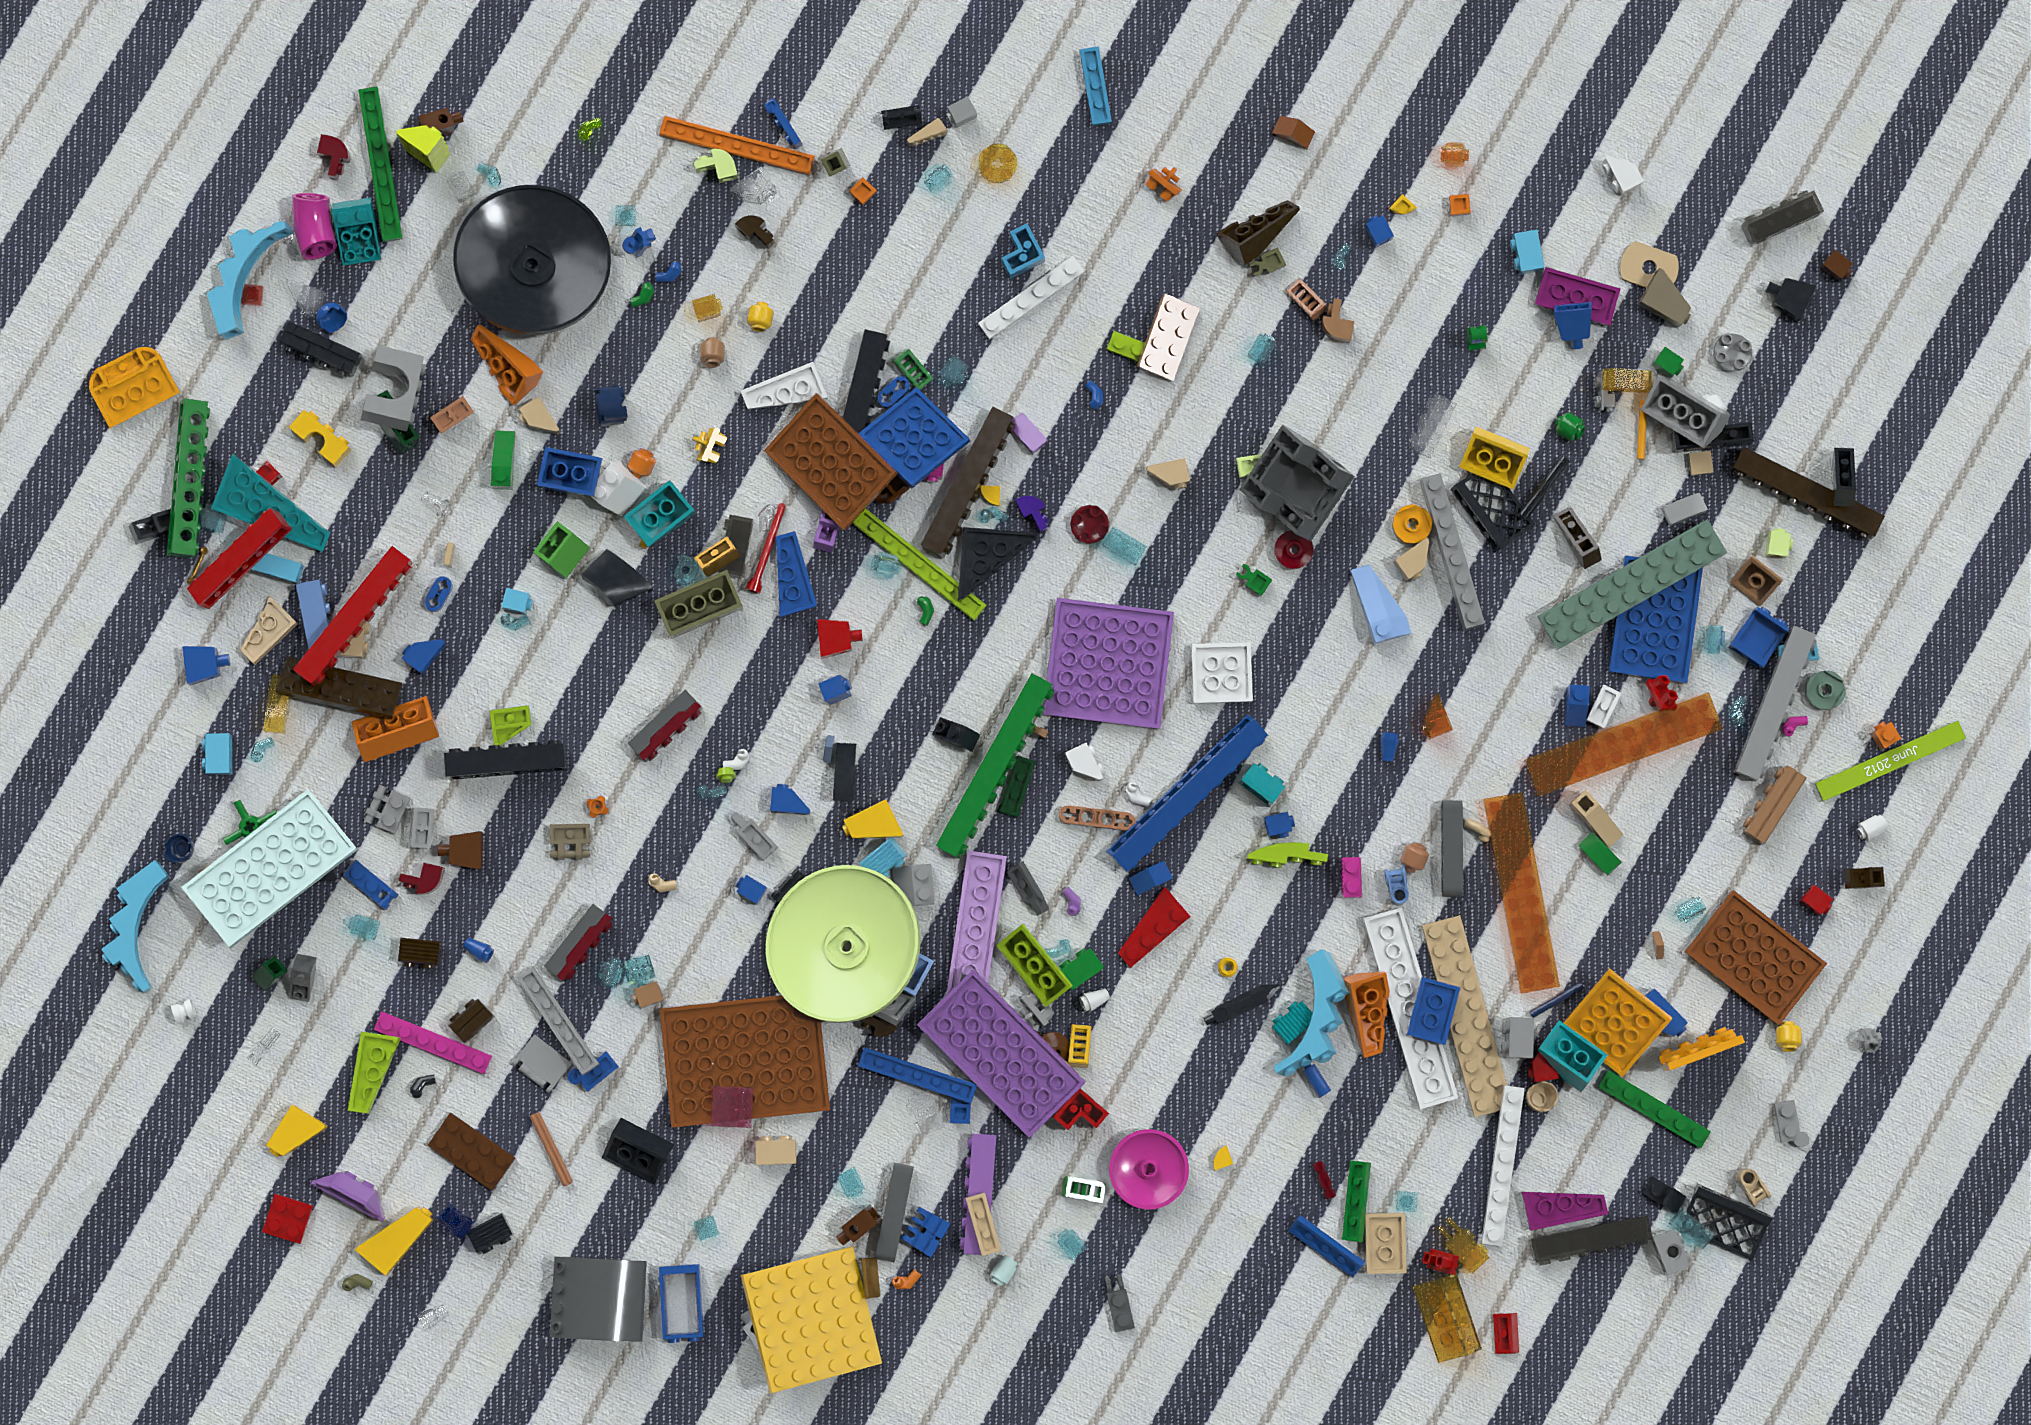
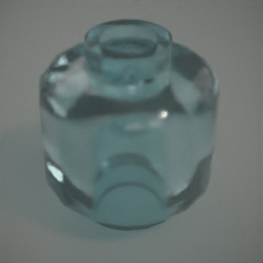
M936 163L925 172L926 180L924 184L930 191L934 189L936 192H941L952 183V176L954 175L946 164Z
M879 552L873 556L871 570H873L875 576L892 579L895 574H899L901 563H898L896 555Z
M610 958V961L602 962L598 978L603 986L617 988V986L623 984L627 969L621 964V960Z

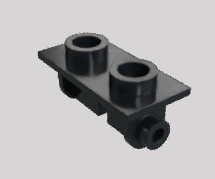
M920 105L881 111L884 130L922 124Z

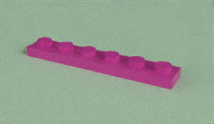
M382 1011L374 1028L375 1031L388 1036L400 1037V1041L483 1074L486 1073L492 1055Z

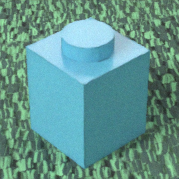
M506 588L501 607L505 610L526 615L527 610L530 611L532 608L533 599H530L531 595L529 593Z

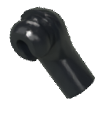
M435 1075L416 1078L410 1087L412 1097L420 1098L425 1086L436 1084Z

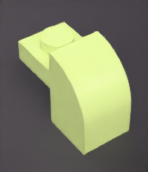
M711 149L713 157L702 156L697 158L698 161H694L697 173L716 168L719 183L738 179L734 160L724 150Z

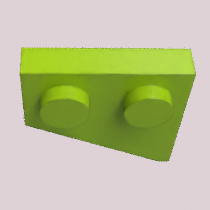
M529 705L489 710L494 745L501 746L532 725Z

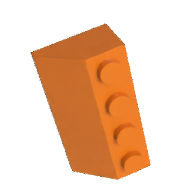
M427 696L396 706L392 720L369 715L352 721L356 744L364 762L375 760L384 755L440 737Z

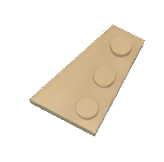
M269 596L267 605L261 611L256 625L251 629L240 649L254 665L298 624L271 596Z

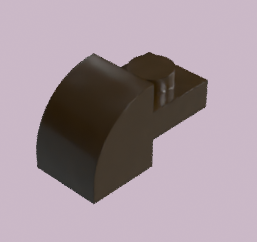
M748 215L735 223L736 229L749 241L756 236L768 249L774 245L773 234L766 228L762 229L766 222L761 217Z
M1883 867L1844 869L1845 889L1885 887Z
M873 1017L859 1020L862 1027L870 1030L872 1027H875L873 1035L877 1037H885L892 1034L900 1024L899 1022L895 1026L882 1018L877 1020Z

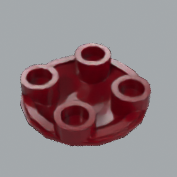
M1096 505L1082 506L1071 517V531L1075 538L1082 543H1097L1108 533V516L1104 510Z

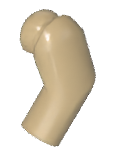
M1470 818L1465 821L1464 827L1479 833V840L1483 842L1489 841L1492 834L1488 828Z
M656 873L649 876L648 882L650 886L658 892L677 889L675 880L665 882Z

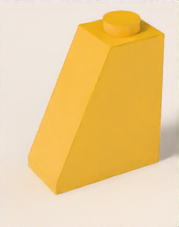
M886 799L844 819L845 825L842 826L846 836L851 835L852 839L901 838L904 836Z
M291 1105L266 1146L270 1148L269 1152L277 1157L280 1155L287 1156L326 1130L328 1125L296 1105Z

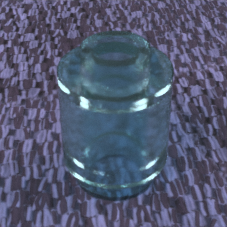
M1708 625V630L1705 631L1704 649L1708 650L1709 654H1720V651H1724V626Z
M1699 896L1691 897L1676 906L1677 911L1675 913L1681 922L1688 923L1702 915L1706 907Z

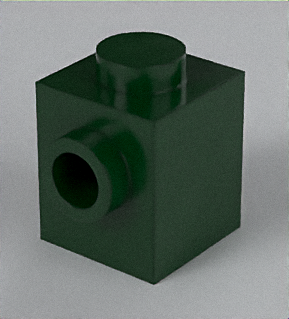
M274 956L262 964L252 977L266 991L278 983L288 970Z

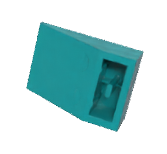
M372 197L333 203L331 210L342 265L381 260Z

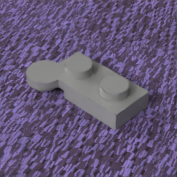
M1795 1101L1774 1103L1780 1142L1793 1141L1798 1147L1807 1146L1809 1136L1805 1132H1800Z

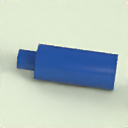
M1310 1063L1307 1066H1303L1305 1069L1303 1073L1319 1098L1332 1091L1315 1064L1311 1065Z

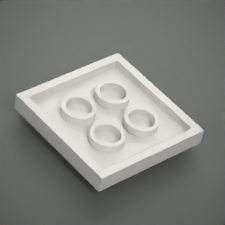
M1251 642L1191 644L1193 704L1253 702Z

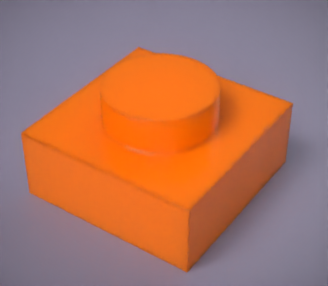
M863 177L849 190V193L862 205L877 192Z
M1469 194L1449 196L1451 216L1471 214Z

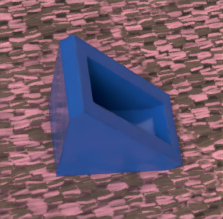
M1165 861L1153 865L1129 878L1137 896L1173 879Z

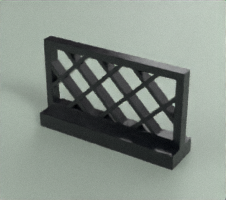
M1472 473L1455 484L1450 490L1497 553L1536 524L1529 517L1526 521L1529 524L1525 528L1516 527L1517 517H1519L1518 511L1520 512L1523 506L1510 488L1482 479L1481 476L1475 478L1477 475ZM1469 480L1478 482L1477 491L1469 490L1465 483ZM1481 483L1491 484L1490 494L1480 492ZM1494 485L1502 487L1504 490L1503 497L1493 495ZM1479 496L1489 498L1488 507L1479 504ZM1492 498L1503 500L1501 510L1491 508ZM1506 501L1513 502L1515 513L1504 511ZM1490 512L1501 514L1499 523L1492 522ZM1504 514L1514 516L1513 526L1503 524ZM1502 528L1512 529L1509 539L1505 540L1502 536Z
M1697 1183L1679 1229L1753 1260L1764 1233L1772 1221V1216ZM1697 1198L1705 1201L1706 1209L1696 1212L1694 1204ZM1720 1207L1724 1210L1726 1216L1715 1220L1711 1210ZM1709 1211L1713 1221L1701 1225L1698 1215ZM1736 1215L1741 1216L1744 1224L1733 1228L1729 1218ZM1696 1216L1699 1226L1693 1229L1686 1227L1687 1219ZM1727 1219L1731 1229L1720 1233L1716 1223ZM1754 1223L1762 1225L1760 1232L1751 1236L1748 1226ZM1714 1224L1718 1234L1711 1237L1705 1235L1703 1228ZM1746 1227L1749 1237L1738 1241L1735 1231ZM1732 1232L1736 1242L1729 1245L1725 1244L1721 1236ZM1751 1240L1753 1248L1750 1254L1742 1251L1741 1243Z

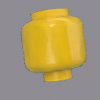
M757 302V304L751 305L748 310L747 324L753 331L765 332L766 329L772 326L773 309L768 307V303Z
M1792 1021L1783 1022V1025L1776 1029L1777 1046L1785 1052L1797 1051V1048L1802 1045L1801 1027L1795 1025Z

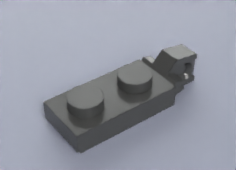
M1024 861L1007 871L1024 903L1033 908L1037 916L1049 910L1041 890Z

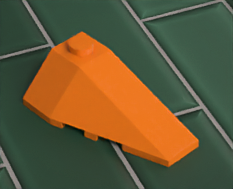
M481 324L477 325L471 340L483 360L486 359L490 366L489 372L491 376L495 375L499 382L498 388L512 405H516L537 386L543 371L531 358Z
M1367 972L1344 977L1343 980L1350 992L1345 995V1001L1362 1056L1366 1058L1382 1053L1385 1034L1384 1020L1385 1016H1387L1386 1003L1390 992L1386 972Z

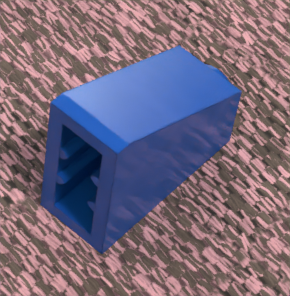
M1655 988L1651 989L1645 996L1672 1017V1020L1661 1033L1669 1037H1674L1675 1035L1679 1037L1686 1030L1685 1025L1688 1022Z

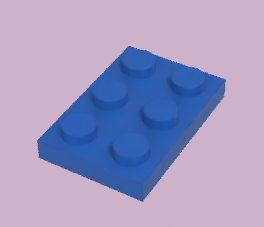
M1421 977L1406 1035L1446 1045L1460 987Z

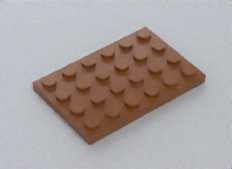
M815 393L764 450L845 531L898 474L818 393Z
M1734 890L1729 893L1684 951L1777 1026L1783 1022L1827 965L1824 960Z

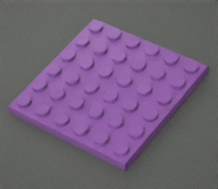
M1057 598L1047 681L1055 686L1053 689L1055 693L1050 701H1046L1043 715L1160 729L1174 612Z

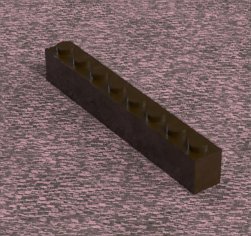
M992 406L921 543L923 549L943 559L946 554L949 555L951 553L954 538L959 537L963 521L969 518L973 502L976 503L980 497V487L982 485L985 486L988 482L990 469L995 468L999 452L1005 449L1009 433L1012 434L1015 430L1016 420L1012 415Z
M1746 447L1740 449L1731 468L1736 477L1740 479L1747 478L1752 481L1751 483L1759 488L1765 487L1775 496H1784L1789 503L1793 505L1800 504L1805 507L1804 509L1812 514L1818 513L1822 515V519L1831 523L1834 521L1840 524V527L1846 531L1853 530L1858 533L1857 536L1865 540L1873 539L1876 536L1885 517L1854 501V506H1834L1833 490Z

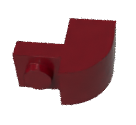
M321 134L317 154L319 157L331 159L328 176L330 179L338 180L339 175L342 176L344 172V164L342 162L350 163V153L340 139Z
M423 863L420 878L400 873L399 881L404 882V887L414 889L415 885L418 886L417 894H430L440 886L445 868Z

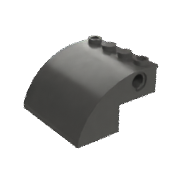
M1282 425L1239 490L1260 509L1279 518L1296 535L1312 541L1355 476L1321 448Z
M554 1256L550 1337L642 1342L647 1261Z

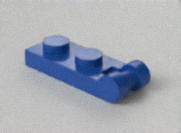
M357 860L344 874L347 879L385 910L389 908V903L393 898L396 899L399 895ZM384 890L385 892H387V894L382 899L381 897H379V895Z

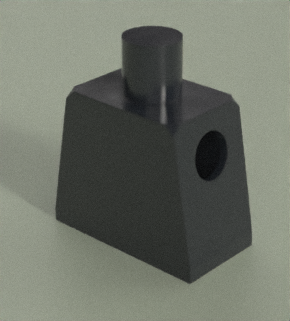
M1784 278L1780 286L1770 281L1765 292L1775 296L1772 302V306L1798 323L1816 286Z

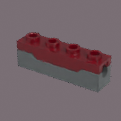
M685 689L628 742V745L644 762L653 760L658 755V749L662 746L664 748L673 741L671 738L673 735L682 733L687 728V722L691 719L693 721L702 714L700 711L702 706Z
M592 904L544 967L564 982L566 979L571 980L576 973V970H574L579 963L582 965L589 955L586 953L591 947L595 949L601 941L599 939L600 935L603 932L607 933L613 926V923H611L613 918L595 904Z

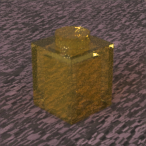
M715 294L692 300L698 322L721 316L720 310H723L720 298L716 299Z

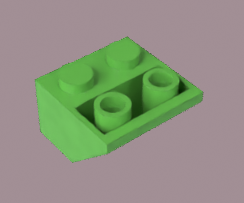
M557 521L533 553L567 579L590 547Z

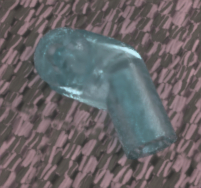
M504 613L500 618L501 624L511 630H518L531 623L527 614L516 619L511 617L509 613Z
M269 737L254 744L250 754L254 762H260L265 750L275 746L273 738Z
M1068 939L1060 940V947L1044 950L1050 958L1060 957L1070 951V941Z

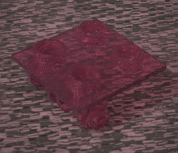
M713 1086L711 1126L751 1128L753 1088Z

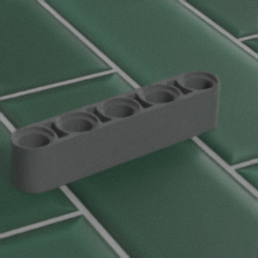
M1442 800L1441 803L1442 897L1463 896L1462 800Z
M894 1162L875 1259L895 1263L914 1166Z

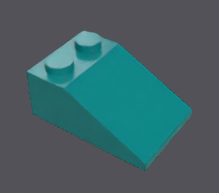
M669 480L627 513L624 518L645 544L650 547L685 523L696 512L671 480Z
M1560 1020L1538 1049L1563 1080L1579 1092L1584 1090L1608 1056V1054Z

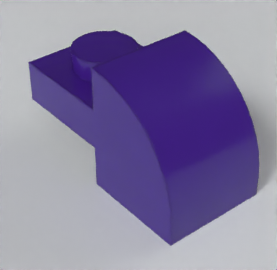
M1023 496L1015 500L1024 520L1032 517L1040 533L1047 530L1049 522L1044 513L1040 514V511L1045 509V505L1040 499L1033 496Z

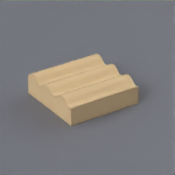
M1711 451L1688 454L1691 476L1714 472Z
M447 543L443 562L445 567L452 568L456 549L454 543Z

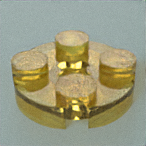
M996 143L983 150L978 161L982 177L992 183L1009 181L1017 170V157L1011 148L1007 145ZM1000 159V162L1004 164L996 168L995 165H992V162Z

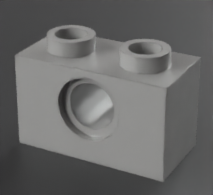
M1672 1229L1651 1237L1664 1275L1668 1276L1690 1267L1689 1262H1691L1688 1252L1682 1248L1681 1244L1684 1241L1680 1232ZM1674 1246L1677 1253L1671 1258L1667 1250L1669 1247Z

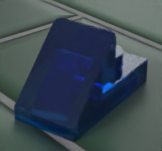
M448 1203L437 1217L445 1227L460 1239L473 1224V1221L451 1203Z

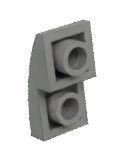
M1697 493L1673 502L1661 510L1669 526L1684 522L1690 517L1703 514L1708 509L1701 494Z

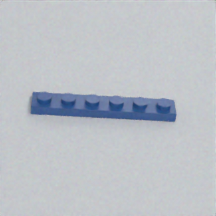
M865 1047L858 1064L859 1067L971 1104L977 1088L975 1083Z

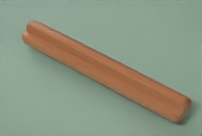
M537 1112L531 1115L530 1119L562 1185L567 1186L571 1184L573 1180L541 1114Z

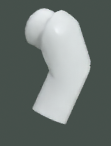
M1130 782L1126 787L1129 800L1132 803L1148 807L1150 797L1141 795L1137 783Z

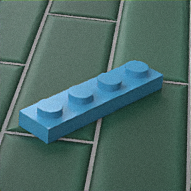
M1099 46L1079 49L1092 126L1111 124L1112 120Z

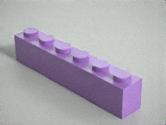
M972 1134V1138L968 1137L967 1149L971 1150V1158L967 1157L966 1169L970 1170L969 1178L965 1177L964 1189L968 1190V1197L985 1193L991 1212L996 1135ZM964 1197L963 1209L967 1210L966 1218L962 1217V1229L965 1230V1238L961 1237L960 1249L964 1250V1254L982 1255L966 1197Z

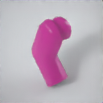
M1807 716L1789 717L1782 725V733L1787 737L1792 736L1797 726L1808 725Z

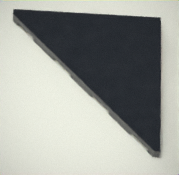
M963 527L958 602L964 600L1037 539L1039 532Z

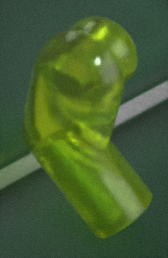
M600 117L584 121L581 124L578 137L582 141H587L590 138L593 129L602 127Z

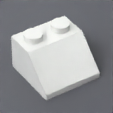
M619 461L611 463L598 478L595 495L592 498L601 506L623 516L647 486Z

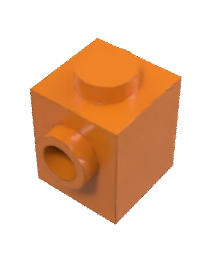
M1883 721L1875 726L1876 731L1870 734L1880 751L1902 739L1892 722L1886 724Z

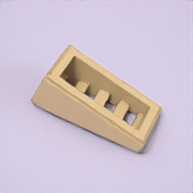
M937 118L909 137L907 145L911 147L946 135L948 130L942 121Z

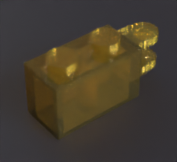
M1449 1217L1446 1221L1456 1231L1452 1236L1447 1233L1444 1227L1439 1226L1437 1228L1447 1239L1444 1246L1452 1254L1458 1255V1261L1470 1274H1473L1490 1258L1487 1255L1489 1251L1482 1243L1478 1245L1473 1240L1475 1236L1468 1228L1466 1230L1460 1228Z

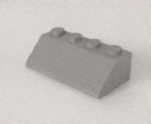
M1660 375L1640 409L1702 448H1705L1722 432L1731 415L1673 379Z

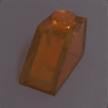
M1439 693L1432 697L1422 720V733L1425 737L1428 736L1429 740L1453 730Z

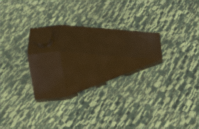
M1287 200L1267 208L1264 214L1248 216L1249 220L1240 224L1238 221L1231 223L1216 233V235L1232 258L1246 265L1261 255L1298 213L1300 207Z

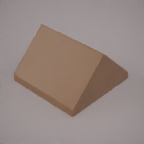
M1752 555L1731 579L1730 583L1761 606L1781 584L1783 579Z

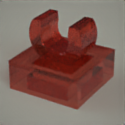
M245 284L241 304L262 306L264 287Z

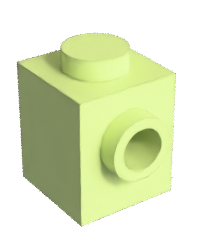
M1774 528V531L1771 530L1767 537L1765 556L1780 559L1787 558L1788 551H1791L1793 546V539H1790L1791 533H1786L1785 529Z

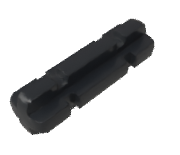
M795 869L791 876H788L778 887L779 889L772 893L771 897L776 902H780L784 894L786 895L797 884L796 882L801 880L803 873Z

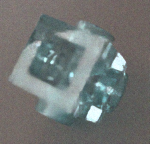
M649 955L622 962L629 985L637 984L638 987L649 984L648 980L656 977Z

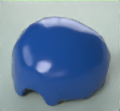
M326 303L318 309L316 314L317 324L328 333H333L344 326L347 321V312L337 303Z

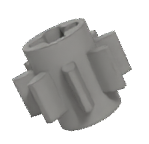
M1875 1028L1863 1029L1858 1034L1859 1040H1857L1859 1048H1863L1864 1052L1872 1053L1882 1046L1880 1041L1883 1039L1880 1032L1876 1033Z

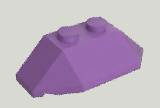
M346 1171V1173L339 1172L312 1181L311 1185L384 1222L385 1214L378 1191L373 1189L375 1185L366 1180L363 1183L356 1180L357 1176L349 1171Z

